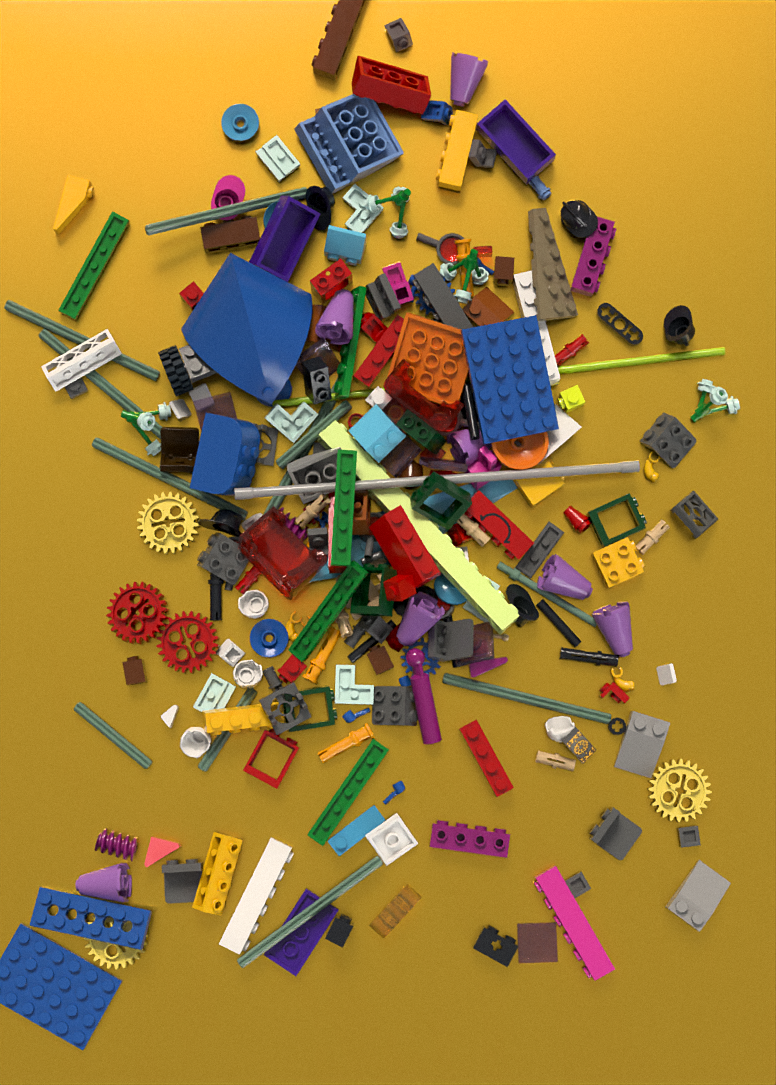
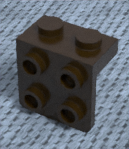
M162 427L160 430V471L192 473L199 446V429L193 427Z

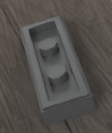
M548 522L515 568L531 579L564 532L551 522Z

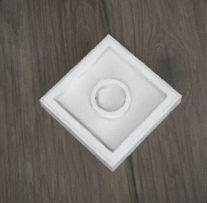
M397 813L365 835L386 866L418 844Z

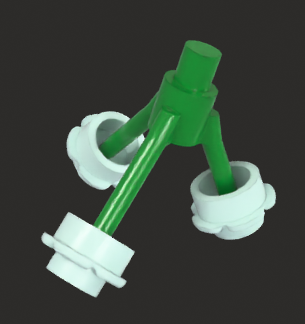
M398 186L393 189L391 197L379 199L377 195H368L365 200V207L370 212L376 213L377 210L381 209L382 203L393 201L396 205L400 206L399 220L392 224L390 232L395 238H403L407 235L408 230L407 225L403 223V215L411 191L405 187L400 188Z
M471 249L470 254L456 265L443 263L440 266L439 273L447 281L454 279L457 274V268L464 265V268L467 269L463 289L457 290L456 295H454L459 303L467 304L468 301H472V293L467 292L471 271L472 281L476 285H482L489 279L488 271L483 267H478V251L475 249Z
M702 379V382L697 383L699 384L697 390L702 391L698 407L694 410L695 413L691 416L694 422L714 412L727 409L729 414H737V410H740L738 399H734L733 396H730L728 399L726 390L713 386V381ZM706 393H710L711 401L705 404ZM725 403H726V405H724V406H720V407L713 408V409H710V408H709V407L712 406L713 404H715V405H721V404H725Z
M165 402L159 404L158 410L128 412L123 410L121 413V417L127 419V422L132 423L148 443V446L145 448L148 452L147 455L152 454L154 456L161 451V443L157 439L152 442L144 431H150L155 425V417L153 415L159 414V419H165L166 421L168 417H171L170 405H166Z

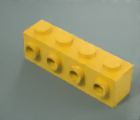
M456 110L455 115H451L449 126L452 129L451 133L446 134L444 143L448 146L446 151H442L440 162H443L442 169H438L436 180H439V187L461 191L478 120L477 114Z
M278 702L271 704V712L277 709ZM261 704L202 711L203 728L210 735H220L221 731L228 730L229 733H238L244 728H248V731L260 730L261 726H267L268 729L273 728ZM281 704L279 710L283 714V708ZM282 715L274 717L278 722L284 723Z
M213 832L192 908L210 914L222 915L243 840Z

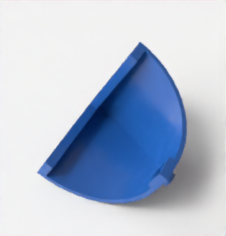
M230 253L181 330L191 348L213 370L242 390L272 404L290 377L304 347L312 317V297L310 293Z

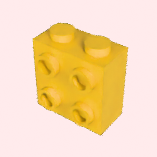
M548 456L540 464L529 469L553 467L554 463ZM564 476L516 479L513 482L529 505L533 507L563 487L565 478Z
M628 537L591 554L607 589L644 572V563L640 557L637 558L635 554L637 548L633 540L629 541Z

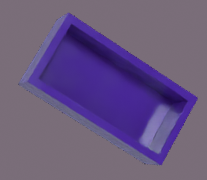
M506 99L477 123L476 130L497 151L499 156L526 185L555 160L556 154Z
M281 195L249 263L288 282L320 213L290 196Z

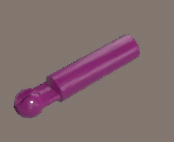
M414 648L406 654V661L413 670L410 682L423 744H434L440 742L442 737L429 674L423 672L422 664L425 661V655L420 649Z

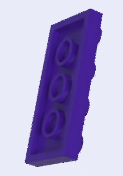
M306 888L284 924L321 897ZM329 904L267 950L264 956L297 976L339 909Z

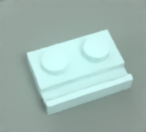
M277 135L264 144L262 148L255 151L279 182L301 166Z
M211 673L193 708L201 712L225 708L236 686Z

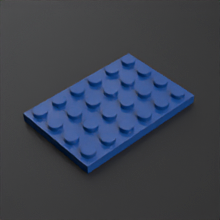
M537 316L460 330L483 444L559 429Z
M20 923L0 958V1004L81 1050L85 1049L123 981L23 923Z

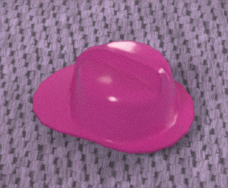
M234 175L222 177L215 187L211 200V209L243 202L245 186L242 180ZM232 215L220 219L231 220L235 218L237 215Z

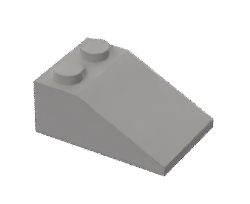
M341 447L308 455L288 463L287 471L294 485L336 482L338 449L342 450ZM331 492L299 494L303 504L317 499L321 494L326 495Z
M631 711L614 767L652 778L670 722Z
M698 860L665 907L700 932L731 883Z

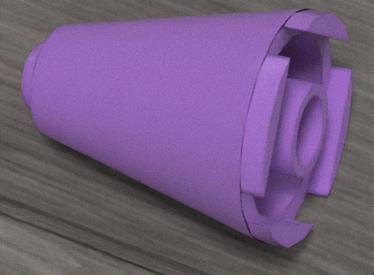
M452 52L450 100L454 101V105L464 107V104H469L488 66L487 60L479 61L478 57Z
M341 289L335 292L316 324L315 332L321 339L325 340L326 337L331 339L330 343L340 345L348 344L350 339L352 340L354 296L350 291Z
M469 429L451 432L447 435V444L451 442L452 448L449 450L459 466L464 465L463 468H466L478 459L479 449L483 446H486L488 449L492 447L491 443L483 444L480 430V438L477 440H470Z
M557 554L555 556L552 555L547 560L542 569L544 571L543 577L539 576L537 581V588L580 600L585 599V597L588 598L593 590L591 583Z
M418 592V594L409 597L396 634L399 643L404 646L413 645L443 617L445 613L442 606L439 608L436 605L438 602L436 599L423 592Z
M626 601L618 602L615 606L610 604L595 610L592 613L593 619L613 653L619 655V657L629 655L630 651L633 650L629 603Z
M120 863L80 875L79 879L76 880V890L85 896L117 902H128L129 900L126 898L131 897L132 877L127 874V869L130 868L127 863Z

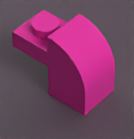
M397 262L382 267L383 273L386 274L399 304L414 300L401 263Z
M483 446L479 449L478 460L467 466L465 473L499 471L502 465L497 460L494 452ZM490 481L472 482L470 484L478 490Z

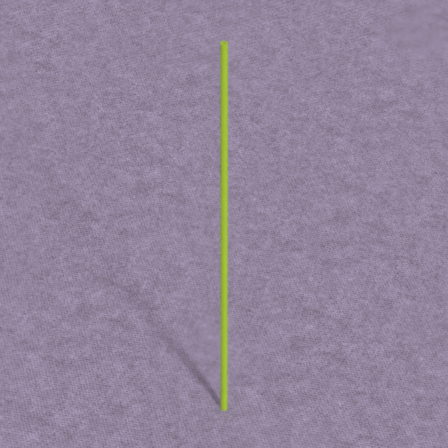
M725 347L559 366L558 371L559 374L725 355ZM467 377L466 383L471 384L470 377ZM382 387L387 394L404 393L390 387ZM374 389L350 391L349 397L346 399L368 397ZM332 393V394H331L332 399H331V400H328V401H333V400H334V401H337V400H338V399H335V393ZM306 396L274 400L272 406L274 407L276 403L281 407L301 405L303 401L306 404H312L313 402Z

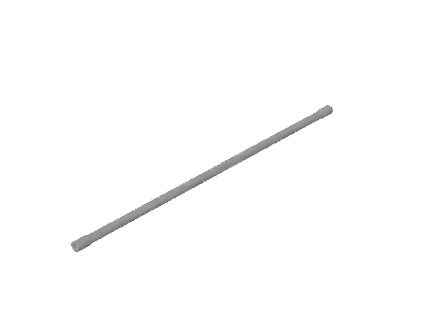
M639 460L608 464L441 476L454 484L617 472L631 473L639 472L640 464ZM428 476L355 481V491L421 486L424 479ZM336 482L234 488L235 500L335 492Z

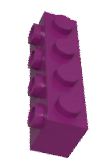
M597 217L598 224L596 230L585 239L571 286V291L592 297L594 292H598L601 282L597 280L599 274L603 275L606 266L603 260L604 257L609 256L611 249L608 243L610 239H614L617 229L613 228L614 221Z
M437 820V824L432 823L429 847L507 858L510 834H506L505 829L495 828L494 832L487 831V827L475 826V829L467 828L468 824L456 823V826H449L448 821Z

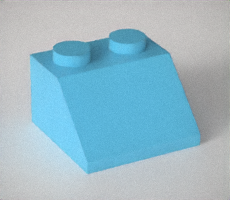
M329 225L324 256L333 261H338L341 258L350 265L361 264L366 246V234Z
M377 404L348 430L378 463L406 437L403 430Z

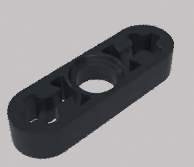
M603 303L598 307L596 312L598 319L627 344L637 346L641 343L643 339L642 331L609 303ZM608 308L609 315L613 317V315L616 314L617 316L614 317L612 322L610 323L609 320L611 318L608 315L602 316L601 314L603 311L601 309L605 310ZM623 320L625 328L617 329L614 325L615 321ZM628 326L631 327V329L629 330L630 333L638 334V341L630 340L631 335L628 332L626 333V335L623 334L627 330Z

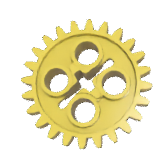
M162 492L161 498L155 494L154 501L148 498L149 505H142L145 511L138 512L143 517L137 519L138 522L142 523V525L137 527L138 530H143L140 537L146 536L144 543L151 542L150 549L157 546L156 551L158 553L163 548L165 554H167L168 549H171L173 554H175V548L182 551L183 544L189 547L187 541H194L191 535L198 534L194 527L200 526L194 522L199 519V516H193L197 511L196 508L190 509L193 503L189 502L186 504V497L180 500V494L177 493L173 497L172 492H169L168 497ZM174 507L181 509L179 516L174 517L171 515ZM157 510L161 511L162 517L159 520H154L152 514ZM167 518L171 521L185 519L184 522L171 523L170 527H167L165 524L156 527L151 526L155 523H165ZM177 526L184 527L182 535H175L174 530ZM159 529L165 530V536L161 539L156 538V531Z
M679 759L678 764H676L675 760H671V766L664 762L665 769L657 767L660 773H653L656 779L649 780L653 787L648 788L649 791H653V794L648 797L655 799L651 805H658L656 812L663 811V818L669 814L670 821L676 817L677 822H680L681 817H683L685 822H688L689 815L692 819H696L695 812L701 815L700 808H707L704 801H710V799L706 797V794H710L712 791L706 790V787L710 786L711 783H705L704 780L708 778V775H701L704 771L703 769L696 770L698 764L690 767L689 760H687L685 765H683L682 759ZM671 773H675L678 776V781L675 784L669 782L668 778ZM685 774L686 777L681 787L684 793L679 794L677 806L674 807L673 805L678 795L675 788L680 787L682 775ZM690 779L696 781V787L693 790L687 787V782ZM667 791L672 794L670 802L663 800V794ZM685 797L691 801L690 807L686 809L681 804L682 799Z
M112 917L105 920V927L109 928L106 924L107 922L111 924V927L113 926L114 919ZM131 921L125 922L123 930L128 932L132 929ZM84 938V940H89L90 942L85 948L91 947L92 949L88 954L96 955L93 961L100 959V966L107 963L108 969L112 967V964H114L115 969H119L120 963L123 968H126L127 961L133 965L134 961L132 958L140 959L137 953L145 952L143 949L138 950L124 947L126 952H123L120 945ZM111 945L117 948L115 956H111L108 952Z

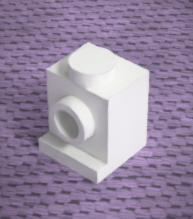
M379 386L365 399L372 407L377 404L381 409L392 400Z

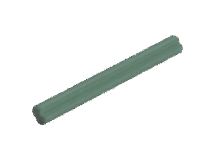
M344 400L278 458L276 464L281 469H284L288 463H291L316 441L318 435L324 429L352 409L351 404Z
M248 688L236 707L250 705L257 691L253 688ZM229 730L221 731V734L217 735L198 764L199 769L205 772L209 769L231 735Z
M78 702L74 707L75 712L144 769H147L152 764V761L83 703Z

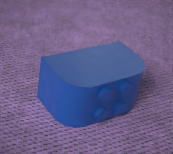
M206 412L190 488L212 494L235 496L234 488L250 487L252 477L255 474L256 458L259 456L260 434L257 427L249 421Z

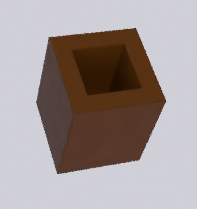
M495 257L493 283H497L499 286L512 284L515 257Z
M378 644L369 649L370 653H367V656L376 676L394 668L385 646L380 647Z
M133 656L128 657L126 662H122L126 685L130 686L147 682L143 659Z

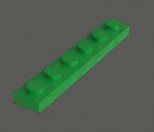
M112 211L58 310L59 312L74 320L77 319L130 222L128 219Z
M358 286L351 291V294L354 296L353 337L348 344H343L340 349L341 361L337 367L338 380L334 386L335 399L338 400L346 399L350 394L366 287Z
M338 449L331 566L350 567L357 462V451Z
M355 560L351 561L350 567L345 569L288 649L301 662L306 661L368 575V572Z
M374 739L371 741L307 836L322 846L325 844L389 749Z

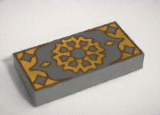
M576 727L562 740L582 763L596 751L593 745Z

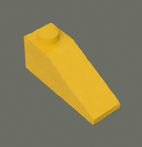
M67 175L53 226L55 233L60 234L87 204L88 198L92 197L94 187H92L90 180Z

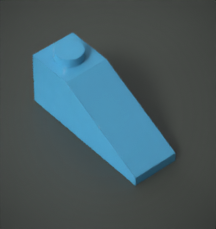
M373 805L331 837L328 843L338 856H341L363 839L367 833L386 820L375 805Z

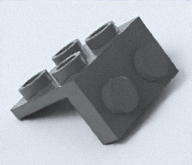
M663 412L656 419L652 427L644 433L640 442L645 447L654 450L670 467L675 468L695 445L696 438L676 417Z
M216 532L209 537L206 550L202 551L198 556L197 561L199 562L197 566L234 585L251 558L252 552L223 534Z
M472 619L453 622L439 620L428 630V658L445 662L472 657Z
M374 687L372 723L374 725L417 726L418 716L412 687Z
M611 807L610 810L607 808L601 816L602 822L599 826L596 824L589 833L592 835L589 839L616 859L623 860L641 835L642 829L623 816L614 807Z
M187 859L186 863H178V860H168L166 864L162 865L166 903L194 902L203 871V862H198V859Z

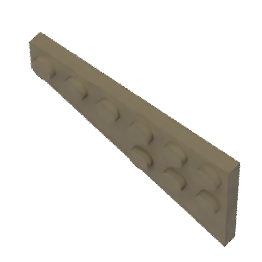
M546 208L532 209L528 211L529 232L533 238L530 249L534 253V259L531 260L533 288L536 290L534 306H537V321L573 318L578 315L576 304L574 303Z

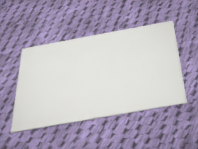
M556 404L554 406L559 429L547 431L549 439L548 450L538 464L581 428L577 422ZM515 441V442H514V443L517 444L518 446L521 445V443H520L519 441Z

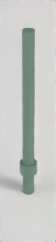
M499 562L496 568L508 574L510 579L521 582L583 621L596 627L597 624L592 616L554 593L537 588V583L522 575L518 569H512L503 562Z

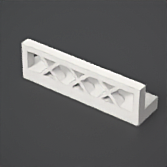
M106 329L41 367L56 392L122 353L109 330ZM106 337L109 338V339H107V340H105V341H103V342H100L102 339H104V338H106ZM53 367H56V369L52 370L51 372H48V370L52 369Z

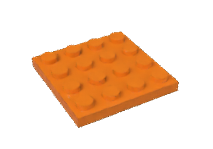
M407 312L385 386L458 409L469 373L460 331L462 329Z

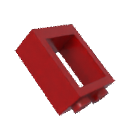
M341 258L310 280L311 291L322 305L329 301L336 291L345 289L353 283L352 273Z
M265 729L243 771L278 789L299 750V747L296 746L298 742L289 737L284 740L279 737L280 734L276 735L274 729L269 731ZM267 737L293 749L277 779L252 766Z

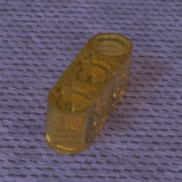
M407 884L369 926L384 939L422 897Z

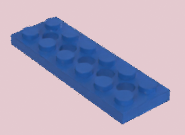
M40 887L30 926L142 950L152 912L150 910ZM54 905L58 906V913L55 916H51L49 913L50 908ZM75 909L77 911L76 918L69 920L68 912ZM94 913L95 921L88 924L86 922L87 915ZM112 917L114 919L113 926L106 928L104 925L105 920ZM131 921L132 929L125 932L123 930L124 923Z

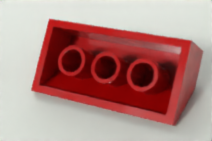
M360 55L357 56L351 83L353 94L360 98L373 99L377 103L389 104L394 108H403L411 113H424L431 98L428 76Z
M401 505L384 514L369 526L392 568L397 570V575H413L416 589L441 575Z

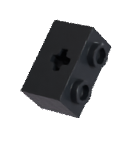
M319 356L302 361L305 394L314 405L331 400L328 366Z
M341 914V916L336 915L325 939L343 948L354 926L351 922L352 919L344 914Z
M490 925L488 928L483 926L472 946L473 949L508 967L519 947L515 944L516 940L508 935L505 938L498 934L499 930ZM497 940H500L501 948L494 950L491 944L492 941L497 942Z

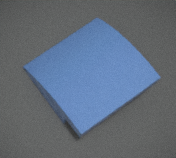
M355 94L321 107L314 117L298 123L294 128L325 186L328 187L332 194L374 173L404 154L376 102L366 97L360 98Z

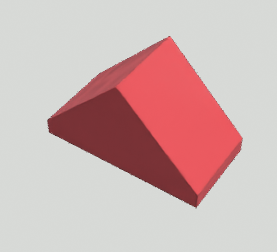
M151 837L144 863L145 866L148 867L181 847L180 843Z

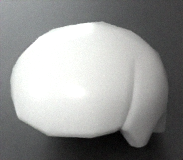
M259 590L246 591L238 599L239 610L248 618L256 619L263 616L269 607L268 598Z
M253 660L241 661L236 664L233 670L235 683L245 689L257 686L263 676L262 666Z
M568 716L548 719L545 723L547 735L556 742H562L575 728V723H572L571 718Z
M191 727L182 735L180 748L187 756L199 758L208 751L211 737L203 728Z

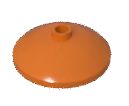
M547 432L493 442L491 446L494 455L503 465L515 470H524L536 466L544 458L548 450L549 439ZM519 441L521 445L517 447L514 442Z

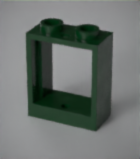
M408 409L396 423L398 427L435 455L447 441L441 434Z
M436 472L426 477L420 488L415 490L410 497L413 510L447 530L472 505L469 492ZM436 488L455 498L443 514L424 504V501Z
M630 493L586 514L590 518L589 521L602 548L646 528L645 524H647V521L643 514H639L637 509L639 506L635 496L631 497ZM627 501L638 526L609 539L598 513Z
M363 564V568L368 572V575L352 595L350 613L362 616L392 617L394 601H387L383 582L396 576L397 570L390 569V565L378 564V567L372 564ZM371 575H382L378 606H367Z
M325 685L298 690L302 696L324 692L328 720L295 725L288 729V732L335 725L337 711L336 708L332 707V701L335 698L333 689H330V686ZM282 694V697L285 701H293L292 697L294 696L290 694ZM283 703L284 714H287L290 711V705ZM293 707V711H292L291 714H292L293 718L295 719L294 707Z

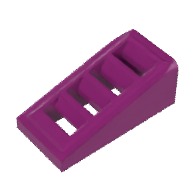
M501 657L469 662L470 678L508 662V659Z

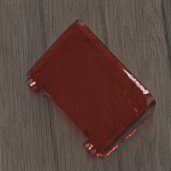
M402 359L385 380V392L434 430L439 432L446 430L464 407V404L456 400L451 404L443 401L439 407L409 385L413 378L408 372L411 364Z
M273 506L240 535L238 548L287 599L292 600L327 564L328 559L326 554L320 549H313L311 551L286 526V515Z

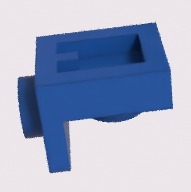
M429 100L421 118L425 121H436L449 125L451 115H453L452 107L444 101Z

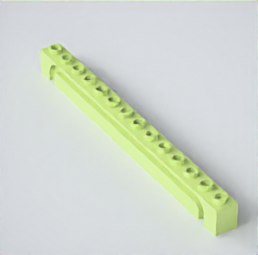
M335 420L318 435L317 441L326 450L341 447L342 450L357 451L356 481L390 479L386 474L385 468L380 464H376L374 458L360 447V443L347 433L348 430L342 423L339 424ZM400 488L368 490L369 496L385 513L399 505L402 506L439 571L490 622V625L500 635L518 619L517 608L513 604L509 605L506 602L503 593L491 586L492 583L489 578L482 576L478 572V567L465 558L464 552L452 544L451 538L447 534H442L435 522L412 509L411 496L407 492L404 493Z

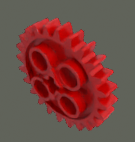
M134 582L133 587L127 583L126 590L120 587L121 593L117 594L114 592L113 594L116 599H110L109 601L113 605L107 607L111 611V613L106 615L108 618H112V620L107 622L110 626H113L111 631L117 632L116 636L118 638L122 637V640L125 642L129 639L131 644H134L135 640L138 644H141L142 639L148 643L149 636L155 639L154 633H162L159 627H166L162 621L168 619L164 615V613L169 611V609L163 607L167 604V601L162 600L164 595L158 594L159 589H153L151 584H148L146 587L144 582H141L140 586L137 582ZM140 595V601L134 604V598ZM154 607L153 614L148 616V610ZM127 610L128 615L122 619V612ZM141 622V628L136 631L135 625Z
M182 611V617L175 613L174 620L168 617L170 623H164L166 627L165 630H161L162 637L156 638L161 641V644L156 645V647L162 648V651L158 654L165 655L162 661H170L168 667L171 668L175 665V671H178L181 667L182 673H186L187 668L190 673H193L195 667L198 671H201L200 665L208 667L206 661L213 662L210 656L211 654L217 655L213 649L219 647L218 644L214 643L219 637L213 636L217 629H210L213 623L206 624L208 618L205 616L201 620L200 613L194 617L193 611H190L189 616H187L185 611ZM197 625V632L193 635L189 634V627ZM181 626L184 627L187 638L192 640L190 646L194 651L195 658H192L189 647L184 645L186 639L180 629ZM174 632H179L180 639L177 642L171 641V635ZM199 642H204L205 649L202 652L196 651V645ZM181 650L187 651V657L184 660L178 658V653Z

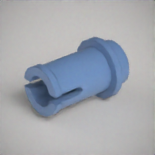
M535 176L529 182V185L539 195V199L544 201L552 194L550 192L551 189L545 186L539 176Z

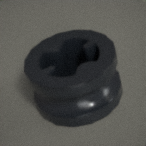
M613 718L608 724V729L613 735H620L626 730V723L621 718ZM616 721L622 724L619 732H615V729H612V725Z

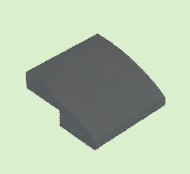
M385 273L379 275L374 282L366 285L365 295L374 314L381 322L390 318L401 308Z

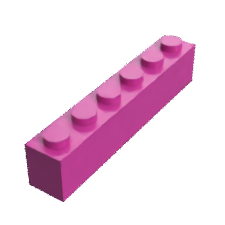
M554 865L535 876L537 881L534 884L539 893L543 891L545 894V904L549 910L553 908L556 914L554 919L559 927L563 926L566 933L563 935L568 944L573 943L576 949L573 952L578 961L582 960L586 967L583 970L588 979L592 977L596 981L615 970L557 867Z

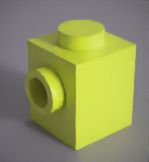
M578 385L560 392L557 399L561 409H564L566 413L585 404Z

